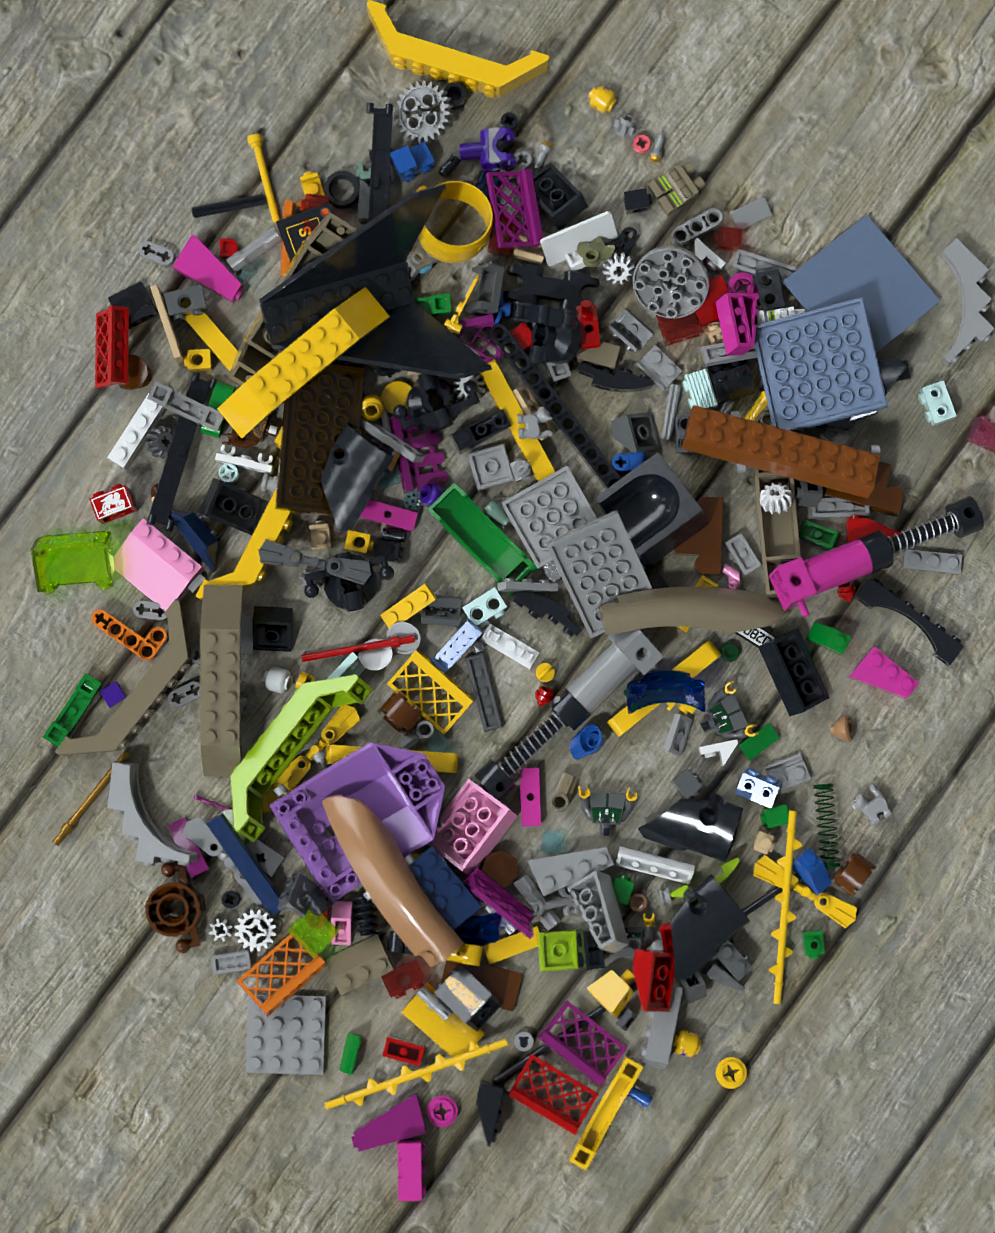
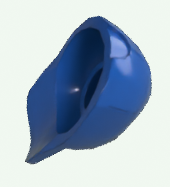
M589 724L582 728L569 743L573 758L578 760L601 750L606 742L605 733L595 724Z

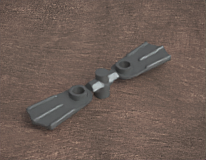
M265 540L258 550L260 563L298 567L303 563L312 568L319 567L325 569L326 567L329 574L365 585L367 579L371 576L369 561L331 558L327 561L317 557L303 556L302 552L297 549L269 540ZM292 555H298V560L292 561ZM332 563L338 564L336 570L331 569Z

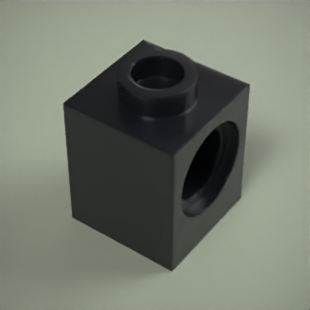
M646 188L626 191L623 194L626 215L649 211V205H652L651 193L647 194Z

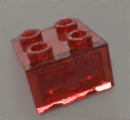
M695 312L681 318H664L656 315L665 347L700 337L703 334L702 326L698 324Z

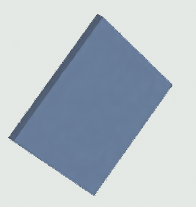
M865 215L783 281L785 286L807 311L863 297L876 353L940 302V299L868 215Z
M863 297L756 325L754 344L772 426L794 432L888 408Z

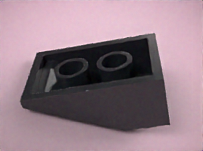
M551 162L533 175L538 208L558 230L588 208L583 194Z
M213 478L198 513L252 536L269 501Z

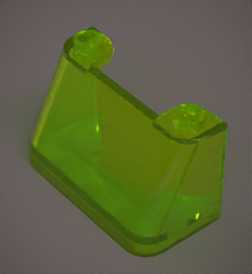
M110 531L45 535L38 537L30 549L37 592L51 594L55 592L59 585L96 583L97 587L105 590L110 589L115 584L113 543Z

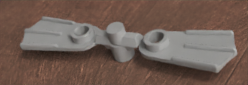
M199 816L187 821L182 834L209 855H218L226 867L230 868L233 872L235 871V879L258 906L262 903L247 881L239 876L240 871L223 850V847L206 823ZM212 844H217L218 848L216 850H211L210 846Z

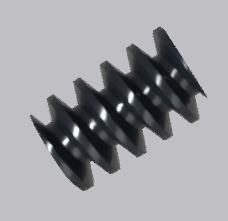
M364 896L353 898L352 901L358 903L353 906V909L358 910L357 913L353 914V917L359 918V920L354 922V925L359 926L354 932L359 933V936L379 935V932L373 930L378 927V924L373 923L374 920L378 919V916L372 915V913L377 911V908L372 907L375 904L373 900H367Z

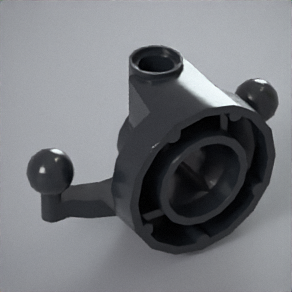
M421 373L407 394L405 406H395L393 408V415L396 419L400 420L403 429L417 426L419 429L429 432L441 431L453 425V421H455L462 410L480 403L477 395L478 384L473 380L467 381L464 384V391L466 394L471 395V398L459 403L458 395L449 383L439 379L438 376ZM428 393H434L441 397L443 402L442 409L433 411L434 408L428 403Z
M351 552L339 553L334 555V558L369 561L371 576L367 579L365 585L357 583L356 588L359 591L345 594L346 591L341 586L342 578L329 574L325 567L324 570L304 574L307 584L304 588V594L308 598H315L319 594V588L313 583V580L323 578L324 591L330 602L347 612L360 610L370 603L377 590V578L372 567L381 564L382 567L379 570V575L383 580L392 579L394 569L388 565L386 555L365 560L363 557L351 554ZM332 563L331 569L336 570L338 564Z

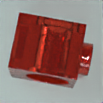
M719 226L718 232H714L713 243H717L716 249L730 251L740 249L742 229Z

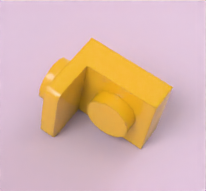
M309 171L304 173L300 177L307 203L325 198L318 172Z
M680 694L676 697L672 695L666 702L668 705L666 710L670 711L677 703L679 705L677 708L685 715L687 713L693 714L697 709Z

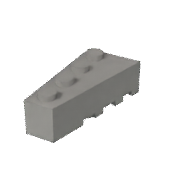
M607 847L527 860L543 896L570 885L594 871H601L614 865Z
M594 871L566 887L569 893H572L576 906L583 913L582 917L589 924V930L600 949L615 953L629 945L610 875Z
M673 986L670 1012H649L648 1018H651L650 1026L647 1025L645 1031L647 1040L646 1045L643 1044L641 1056H643L641 1065L664 1070L668 1065L683 988Z

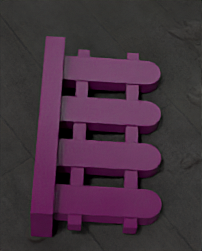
M394 416L391 417L389 421L392 434L415 449L428 447L430 453L424 455L423 462H412L403 455H400L397 462L403 494L412 493L413 488L421 491L422 486L429 483L441 486V483L446 482L448 479V474L445 471H438L437 466L443 463L445 457L440 452L435 453L434 446L441 442V437L438 434H431L429 431H425L426 435L412 437L411 431L419 430L417 426L403 429L400 420ZM403 432H406V439L403 437ZM432 466V473L419 474L418 468ZM410 469H413L414 476H411Z

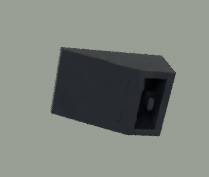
M481 1080L476 1104L486 1143L490 1147L491 1142L495 1143L498 1129L494 1128L496 1123H500L502 1110L499 1109L500 1103L504 1104L506 1091L503 1090V1085Z

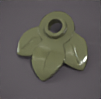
M600 236L589 244L579 242L577 246V253L583 258V263L587 267L598 266L601 261L609 259L615 251V246H605Z

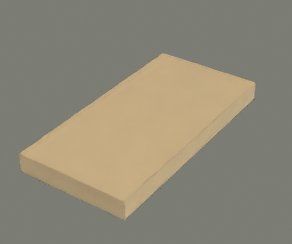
M158 285L150 286L174 359L178 365L183 364L184 355L172 320L168 314L162 291Z

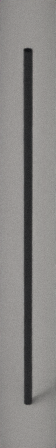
M797 873L794 874L798 881L802 879ZM776 886L742 909L746 916L781 893L783 889ZM636 982L629 986L633 992L638 990ZM601 1005L586 1016L594 1020L607 1010ZM585 1020L578 1021L579 1029L588 1024V1022ZM575 1023L565 1029L566 1034L576 1032ZM544 1043L531 1053L539 1057L551 1048ZM531 1053L494 1077L497 1084L522 1069Z

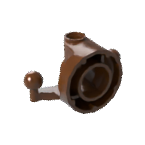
M166 862L161 867L162 875L172 877L179 871L180 882H168L160 885L149 895L145 905L146 917L149 925L157 933L164 936L178 937L190 932L192 941L181 938L175 944L176 950L181 954H185L190 948L201 946L197 925L201 920L203 911H206L205 899L203 894H200L189 884L185 865H174L171 862ZM173 899L180 902L183 900L186 913L183 912L179 916L168 915L166 917L164 903L168 904Z

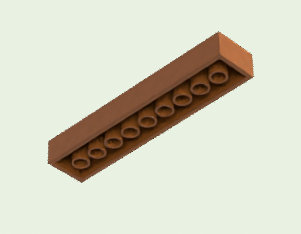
M693 405L689 414L681 448L867 499L874 489L880 455L696 405Z

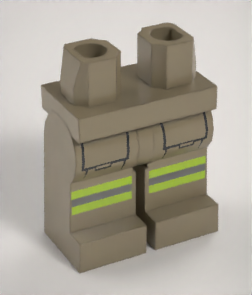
M691 162L682 166L679 164L647 184L648 190L655 200L658 201L659 206L667 217L697 197L699 191L705 187V182L701 177L694 181H691L689 178L696 171Z

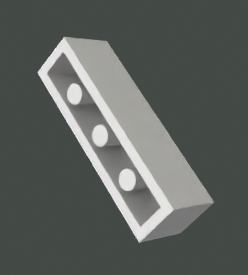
M148 395L107 457L126 471L147 439L145 435L150 434L149 429L155 427L166 408L147 399Z

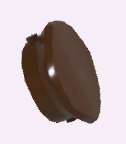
M128 354V384H118L119 387L126 390H134L147 386L152 380V373L147 363L138 355Z
M504 850L489 854L484 859L480 868L502 887L510 886L519 874L517 859Z

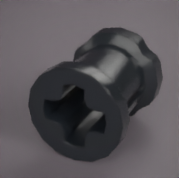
M512 112L503 114L501 117V128H509L516 131L518 125L517 116ZM506 120L512 122V125L506 124Z
M227 891L223 894L221 901L226 908H234L239 905L241 898L237 892ZM229 894L230 896H235L236 898L233 901V905L232 903H227L226 901L229 898Z

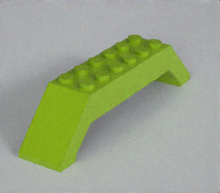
M357 675L303 683L295 690L288 703L284 704L277 717L270 722L267 730L259 736L252 749L248 750L241 763L234 768V772L230 777L234 829L253 843L266 828L263 826L262 799L333 708L353 703L362 705L373 689Z

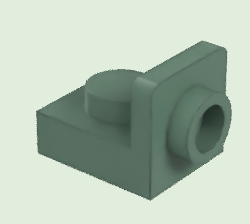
M358 161L359 167H355L357 178H360L365 183H370L371 168L364 171L363 162Z

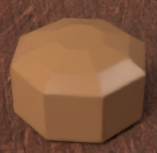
M635 893L629 899V906L633 911L642 912L647 908L648 900L643 894Z

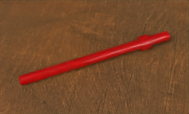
M393 636L391 639L302 654L301 659L302 662L351 654L352 652L358 653L386 647L397 648L403 644L415 643V636Z

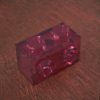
M976 417L965 440L995 453V424L991 423V420L987 417Z

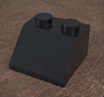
M254 607L252 619L253 650L291 652L293 608Z

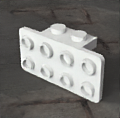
M606 211L542 238L540 243L548 266H553L566 260L571 271L575 272L586 267L583 263V258L577 253L579 242L589 244L600 236L605 244L616 239L618 235L610 211Z

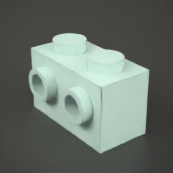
M944 380L919 390V401L921 405L924 404L926 420L928 423L931 422L932 426L956 417Z

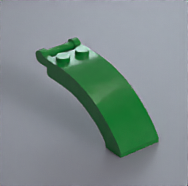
M455 483L427 509L463 549L498 583L505 582V579L509 578L523 563L527 567L516 577V582H522V579H525L532 571L535 572L538 569L526 554Z

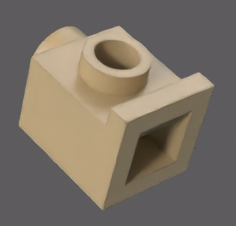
M757 831L751 849L769 856L775 845V837Z

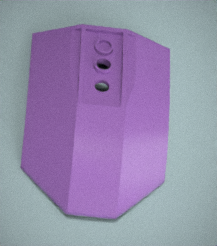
M370 742L316 774L269 806L318 884L322 886L321 888L325 890L324 892L335 902L360 885L361 882L348 861L336 835L334 834L329 837L325 833L326 828L331 826L322 801L333 795H343V797L356 798L365 803L398 841L397 845L404 857L434 840L445 785L425 754Z

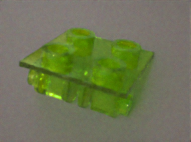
M308 909L306 916L299 918L287 930L313 958L323 952L328 943L339 933L323 914L316 918L310 909Z

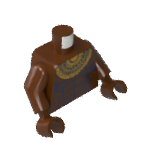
M268 415L243 438L234 429H232L231 433L223 434V436L228 437V442L224 441L222 444H232L241 448L252 447L259 442H263L265 434L276 437L279 426L270 424V415Z

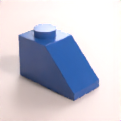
M811 848L805 851L793 863L792 869L817 896L832 884L823 861Z

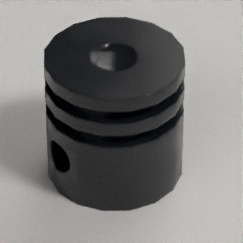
M449 83L444 88L447 91L445 97L451 98L447 103L453 105L450 108L451 110H459L466 103V90L460 83Z
M321 885L302 898L303 901H306L305 904L309 905L308 908L316 918L335 904L328 894L324 893L325 890H321Z

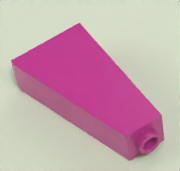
M192 234L173 265L174 270L233 304L236 300L239 301L244 293L242 284Z

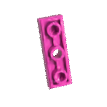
M370 500L360 517L413 532L418 513ZM386 512L392 514L390 518L384 516Z
M539 768L520 769L522 826H541ZM527 794H533L534 799L532 801L527 800Z

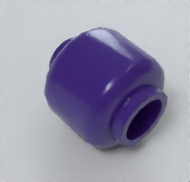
M435 483L423 486L419 494L422 505L429 508L446 489Z

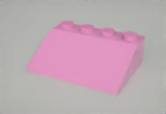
M144 518L133 529L109 564L153 602H158L161 605L159 607L164 608V611L168 609L175 599L179 600L188 590L187 587L205 570L155 527L148 525Z
M468 779L441 814L442 828L436 829L434 840L427 844L430 847L433 845L443 857L469 876L477 866L480 867L484 859L518 816Z

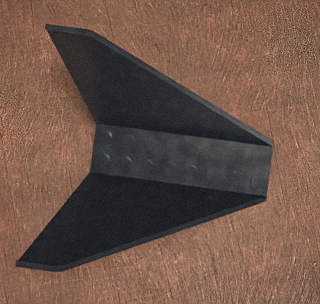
M445 184L410 193L259 299L260 309L272 348L281 351L285 350L333 309L366 287L390 317L336 360L453 379L466 378L492 370L491 365L487 364L415 302L405 261L443 190L446 189Z

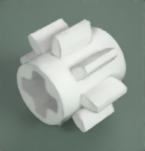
M217 918V924H210L213 927V931L209 932V934L215 935L214 941L221 938L224 942L226 935L232 936L229 933V929L233 926L226 924L228 919L220 922V919ZM223 925L225 933L219 935L216 928Z

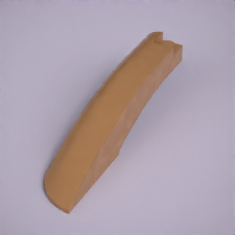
M333 795L325 798L322 804L348 861L365 890L393 930L415 956L420 954L430 967L450 957L463 942L438 913L421 889L397 845L398 841L377 815L362 801L356 798H346L343 795Z

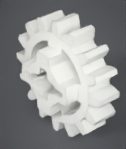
M250 910V915L245 912L243 913L244 919L238 918L240 925H235V928L239 929V932L235 933V936H240L237 942H244V949L250 946V951H253L257 947L259 952L261 951V946L267 949V942H274L271 936L277 935V933L273 932L277 925L271 924L274 919L267 918L269 913L266 912L264 915H261V910H258L257 914H255L254 910ZM254 918L252 924L244 925L247 920ZM262 919L268 925V929L264 928L261 924ZM257 925L258 929L263 932L257 933L254 936V932L248 929L254 928ZM243 932L249 935V941L244 937ZM267 936L263 942L257 944L258 938Z

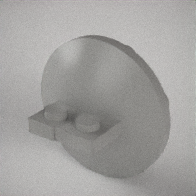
M662 246L649 251L639 260L633 274V288L639 302L651 313L664 318H681L694 313L704 303L709 290V276L702 261L692 252L681 247Z

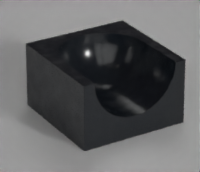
M658 452L595 497L604 515L617 510L635 552L645 569L651 567L708 525L702 508Z

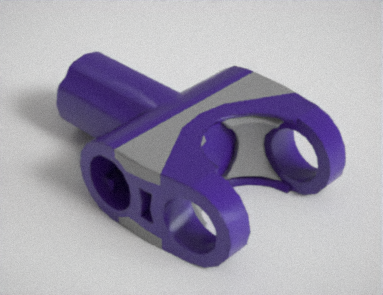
M509 128L481 130L480 142L459 145L461 161L480 159L481 169L487 171L514 166L516 164V156L500 152L499 149L502 145L515 139V131Z

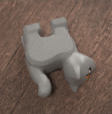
M539 407L535 413L517 414V422L525 424L524 430L519 428L518 438L542 439L547 436L552 437L554 435L553 431H541L539 422L546 423L552 420L551 413L545 407Z
M875 784L870 785V791L875 795L870 802L867 801L863 794L857 793L852 804L855 810L863 812L869 819L871 826L880 822L877 816L878 813L881 812L884 818L892 814L887 800L876 788Z

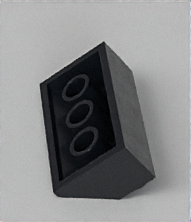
M798 628L758 646L789 716L803 713L830 698Z

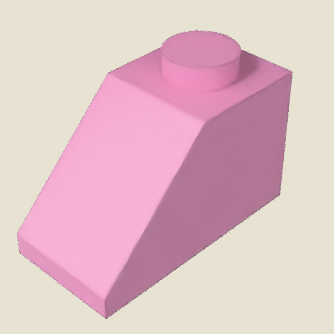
M335 901V904L332 906L331 945H351L352 902Z

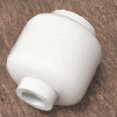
M274 666L264 673L263 682H265L267 690L282 694L290 690L293 677L289 670Z

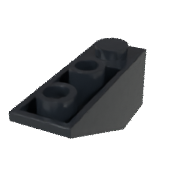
M502 409L451 434V439L460 455L510 428L511 424Z

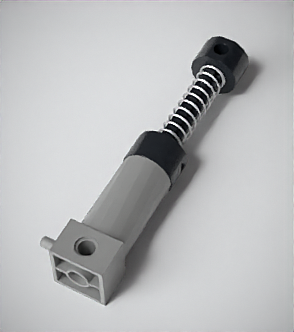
M639 629L609 635L607 638L613 644L548 703L553 708V715H548L549 719L547 721L542 720L543 725H537L538 729L531 731L532 735L530 737L526 736L527 740L525 742L521 741L519 747L515 746L516 750L514 752L510 751V756L504 757L505 761L496 764L490 759L474 774L498 801L516 785L511 780V775H516L515 771L518 768L522 769L521 765L523 763L527 764L526 760L528 758L532 759L534 753L538 754L537 750L539 748L543 749V744L545 742L549 743L548 740L554 738L556 732L560 733L559 729L561 727L570 726L575 731L591 716L592 712L637 670L643 675L650 669L652 671L657 670L658 666L656 664L664 656Z

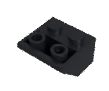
M745 360L706 367L718 403L755 394L752 374Z

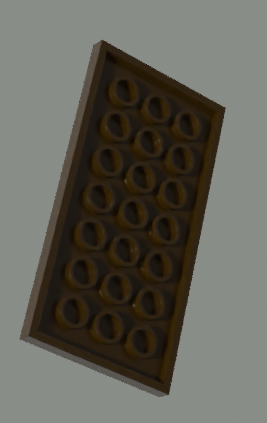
M330 364L284 402L275 509L333 516L322 487L321 477L332 445L336 442L346 423H351L360 428L365 368ZM341 448L334 450L337 455L345 453Z

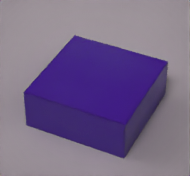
M117 682L99 691L109 708L126 699Z

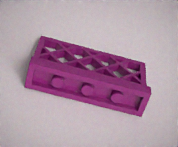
M524 169L522 171L486 173L498 248H536L541 245L540 240L543 238L532 170ZM493 177H497L503 182L499 188L494 184ZM510 177H516V187L508 181ZM505 185L513 191L509 197L501 191ZM498 194L506 201L503 206L497 203L496 197ZM514 194L520 198L521 203L519 206L511 200ZM508 203L515 209L513 215H510L505 210ZM518 212L523 216L524 222L522 224L514 218ZM501 213L509 219L506 225L500 221L499 216ZM511 222L519 228L515 234L508 228ZM521 231L526 234L527 242H523L517 237ZM504 232L512 237L508 243L503 241Z
M493 314L458 321L459 324L463 325L461 333L457 337L459 340L479 353V357L481 355L485 357L483 359L485 362L501 359L500 351L490 342L491 339L486 340L479 335L482 328L494 325ZM494 330L493 335L497 338L496 330ZM464 331H470L475 334L470 344L460 339ZM477 336L487 342L481 352L471 346ZM488 344L495 348L497 356L489 358L483 354Z
M477 866L465 879V883L471 887V891L531 939L534 936L531 921L536 917L532 915L533 911Z
M568 1000L565 1001L545 1030L537 1037L599 1086L604 1084L605 1078L627 1050V1047ZM569 1007L574 1012V1019L564 1021L563 1012ZM578 1021H587L589 1031L579 1032ZM575 1022L576 1033L566 1034L565 1023ZM554 1024H562L563 1035L555 1036L550 1032ZM601 1032L604 1036V1043L594 1044L593 1033ZM590 1034L591 1045L581 1046L580 1035ZM577 1036L578 1047L570 1048L567 1045L566 1037ZM616 1044L621 1049L617 1055L609 1056L608 1045ZM605 1046L606 1057L596 1058L595 1047ZM592 1047L593 1059H584L582 1057V1049ZM607 1059V1068L602 1073L597 1069V1061Z

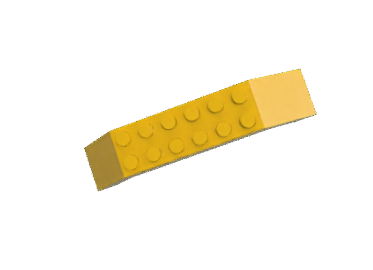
M371 0L367 1L368 16L391 64L397 69L405 70L406 68L412 70V73L422 76L425 74L435 81H448V84L457 82L466 87L468 91H480L490 98H495V96L501 97L548 71L549 55L531 50L530 55L505 66L399 33L387 15L386 5Z
M364 287L333 309L243 383L217 408L218 411L241 438L245 437L269 414L390 316L369 290Z
M282 427L274 441L278 448L281 446ZM277 488L234 572L210 581L204 579L196 594L199 600L203 601L204 585H243V590H246L264 582L267 576L266 569L268 565H272L260 563L259 548L265 540L283 545L285 540L283 535L285 531H290L293 525L292 518L294 514L298 515L299 513L275 509Z

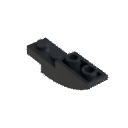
M584 361V363L579 362L576 373L593 379L592 387L602 390L637 392L651 389L653 385L650 377L642 374L640 376L632 374L633 371L627 368L617 369L616 374L612 375V371L605 368L601 370L596 369L593 364Z
M513 592V602L521 608L523 605L528 608V614L536 620L538 617L543 619L548 614L549 617L547 619L555 625L558 623L564 627L563 631L570 637L573 635L577 637L582 629L568 619L571 611L561 604L537 594Z

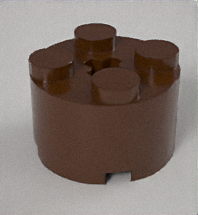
M398 692L397 695L393 693L378 710V713L381 714L383 712L385 714L383 719L398 732L401 730L405 731L403 735L407 736L422 719L420 716L422 711L417 706L408 704L406 702L408 699Z
M852 853L845 862L848 864L845 870L840 868L834 876L835 884L852 897L856 894L853 890L858 891L872 874L870 868L875 870L877 867L860 853Z

